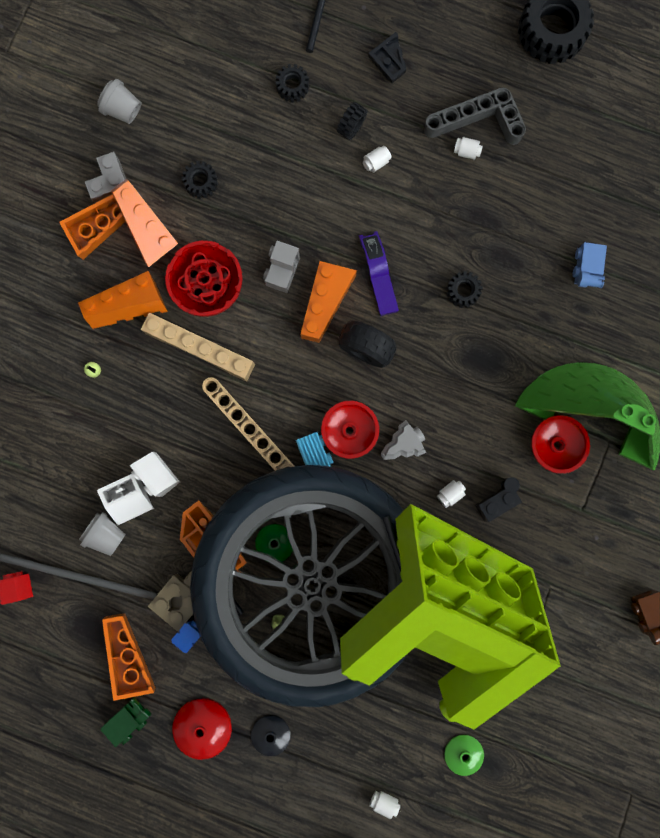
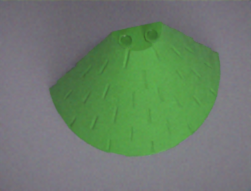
M570 363L558 366L537 377L535 381L526 387L515 404V407L543 420L552 417L555 412L618 420L630 426L618 454L651 470L656 468L660 454V427L656 412L641 388L626 375L615 369L596 363Z

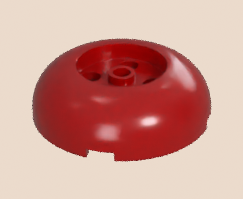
M196 241L185 245L175 253V256L167 266L165 281L171 299L180 309L194 316L210 317L226 311L234 304L240 294L243 278L240 264L229 249L213 241ZM216 267L217 271L211 274L209 273V268ZM193 271L198 272L196 278L190 276ZM208 279V282L204 284L203 281ZM218 284L221 286V289L219 291L213 290V287ZM197 289L203 291L199 296L195 295Z

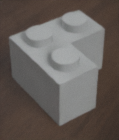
M115 152L96 158L102 175L85 181L90 198L94 204L112 195L111 190L126 179L120 160Z
M276 241L275 246L272 245L270 248L271 266L270 269H266L263 279H265L266 286L288 293L300 260L299 248Z

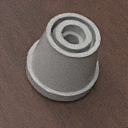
M115 79L114 81H109L104 87L97 106L99 107V112L104 116L109 115L130 124L137 116L142 102L124 86L122 81Z
M102 512L101 515L97 513L79 538L82 541L80 545L111 557L126 534L107 517L106 513Z

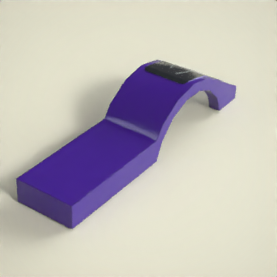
M375 231L373 235L365 237L359 235L361 246L366 255L379 314L384 316L396 313L399 309L389 276L385 251L378 232Z

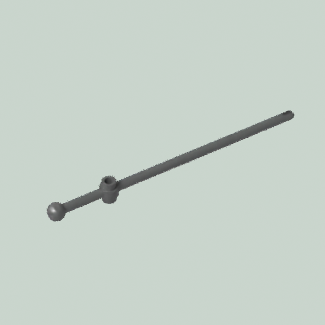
M0 553V561L151 600L157 596V593Z

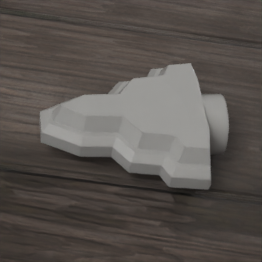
M405 420L398 426V431L393 434L392 441L384 447L380 455L383 460L395 459L399 456L407 458L415 455L418 457L426 453L422 444L425 437L418 427L413 429Z

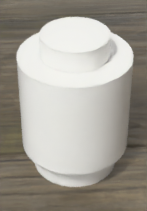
M465 137L462 139L458 138L454 153L460 157L475 160L476 156L480 157L483 146L479 145L480 141Z
M377 147L364 156L363 165L367 171L374 173L389 163L391 154L387 147Z
M453 480L439 491L440 494L437 495V498L445 508L453 506L466 495L464 492L466 488L460 481L455 482Z
M382 791L374 792L369 804L373 811L389 819H392L393 816L396 817L400 810L398 799Z

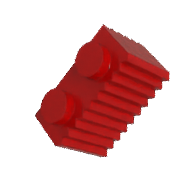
M22 571L2 576L3 580H0L1 605L33 597L29 574L23 575Z

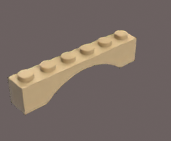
M148 314L141 328L146 335L188 352L246 382L255 366L253 361L154 314Z

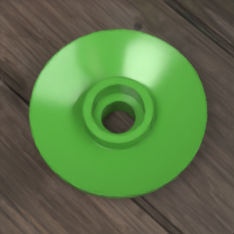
M458 735L452 738L446 745L444 757L447 766L452 772L461 776H468L477 772L482 766L484 751L479 741L474 737ZM464 754L469 755L467 760H462Z

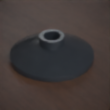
M264 716L252 728V744L259 753L265 756L279 755L287 748L290 742L289 726L278 716ZM273 735L274 739L272 741H269L267 739V736Z

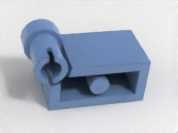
M584 242L577 248L575 253L577 266L573 270L574 284L585 288L587 286L603 287L604 282L602 280H605L603 274L607 245Z

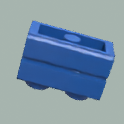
M191 617L171 640L184 653H187L201 637L195 619Z

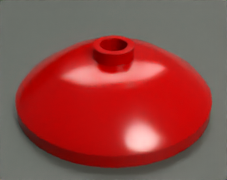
M343 401L331 407L325 414L322 421L321 434L326 447L332 453L342 458L354 459L364 456L375 446L379 436V423L376 415L368 406L357 401ZM349 427L352 428L353 433L347 434L346 429Z
M557 415L545 419L536 427L532 435L531 448L536 461L544 469L553 473H569L578 469L586 461L590 451V439L586 429L580 422L568 416ZM555 442H558L560 445L558 449L554 447Z
M197 698L183 705L176 714L172 727L173 738L180 751L188 757L199 760L212 758L222 752L227 746L232 732V723L227 710L220 703L209 698ZM201 729L204 734L198 735L197 730Z

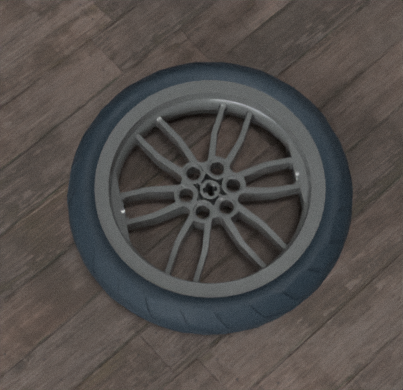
M302 465L273 471L251 481L226 500L213 516L201 537L194 556L190 583L192 610L196 626L206 649L221 669L231 679L256 696L283 705L301 707H324L353 699L376 687L390 676L402 663L406 655L370 686L360 681H353L342 674L341 652H339L336 632L327 612V606L334 603L355 616L363 618L367 612L356 609L341 600L342 591L365 593L384 599L402 582L400 569L382 517L390 515L397 535L395 519L404 511L402 507L387 492L369 479L344 469L321 465ZM325 507L343 512L358 521L351 530L337 541L323 560H317V532L312 510ZM301 513L308 515L310 527V553L303 555L300 554L295 543L289 520L291 515ZM284 516L287 537L297 560L296 564L292 567L268 554L244 546L250 536L271 518ZM365 527L374 540L355 557L335 566L332 562L342 547L359 530ZM379 546L387 568V593L361 585L337 582L339 575L360 563ZM240 553H246L270 562L283 570L282 578L259 577L236 570L235 566ZM306 560L313 562V566L309 570L303 569V563ZM326 566L331 567V574L323 576L322 569ZM290 574L298 575L295 583L287 581ZM237 576L263 585L285 587L287 592L264 606L246 624H242L234 603L233 577ZM311 580L316 583L313 585V589H310L309 586L307 587ZM330 586L335 587V593L327 596L325 593L326 589ZM294 594L302 596L301 601L298 603H293L291 597ZM314 600L320 601V607L317 609L310 608V604ZM284 604H288L290 609L280 624L260 643H257L247 631L268 613ZM300 610L306 611V636L311 659L292 662L273 655L264 649L286 629ZM322 615L329 629L334 651L317 656L315 655L313 643L314 617Z

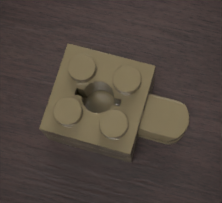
M192 571L185 579L178 573L173 575L148 606L177 632L193 616L190 594Z

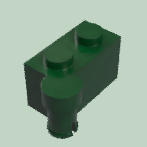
M134 697L106 722L100 730L115 747L120 743L124 745L133 737L131 733L135 729L140 731L148 723L146 719L152 713L148 708L145 709Z

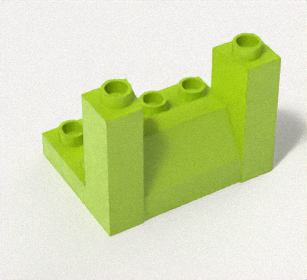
M410 504L395 519L402 582L340 638L341 672L353 681H360L370 686L412 649L422 650L456 666L438 681L443 697L439 703V708L442 715L448 721L457 722L474 730L561 667L533 568Z

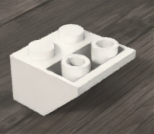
M151 452L130 465L133 469L131 473L138 481H143L145 484L144 489L150 496L163 497L180 483L156 452Z
M133 474L97 490L105 509L117 525L154 509L141 480L138 481Z

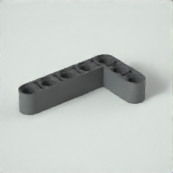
M499 88L429 115L426 118L424 133L427 137L434 138L495 115L506 141L511 145H516L524 136L526 127L511 92L507 88ZM498 98L503 99L505 102L499 101ZM464 111L470 112L471 115H466ZM446 118H452L454 121H448ZM430 124H434V125H436L437 127H436V128H432V127H430L429 125H430ZM512 131L518 132L519 135L513 134Z

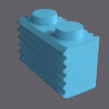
M315 432L296 440L305 465L331 467L330 464H333L330 453H325L323 446L326 445L322 435L319 436Z

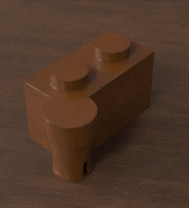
M650 590L631 597L633 602L631 607L633 612L638 615L640 621L638 625L641 632L649 636L654 645L660 644V592Z

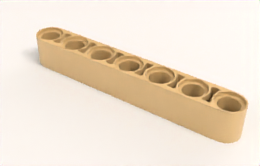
M212 377L205 379L202 385L204 392L275 471L287 467H295L217 379ZM210 383L217 384V388L213 392L208 391ZM223 397H229L230 399L229 404L226 406H221L220 400ZM235 411L242 412V418L240 420L233 419V413ZM248 425L255 426V432L251 435L245 432ZM266 439L268 446L265 449H260L258 447L259 440ZM279 453L281 455L279 463L274 464L271 462L272 454Z

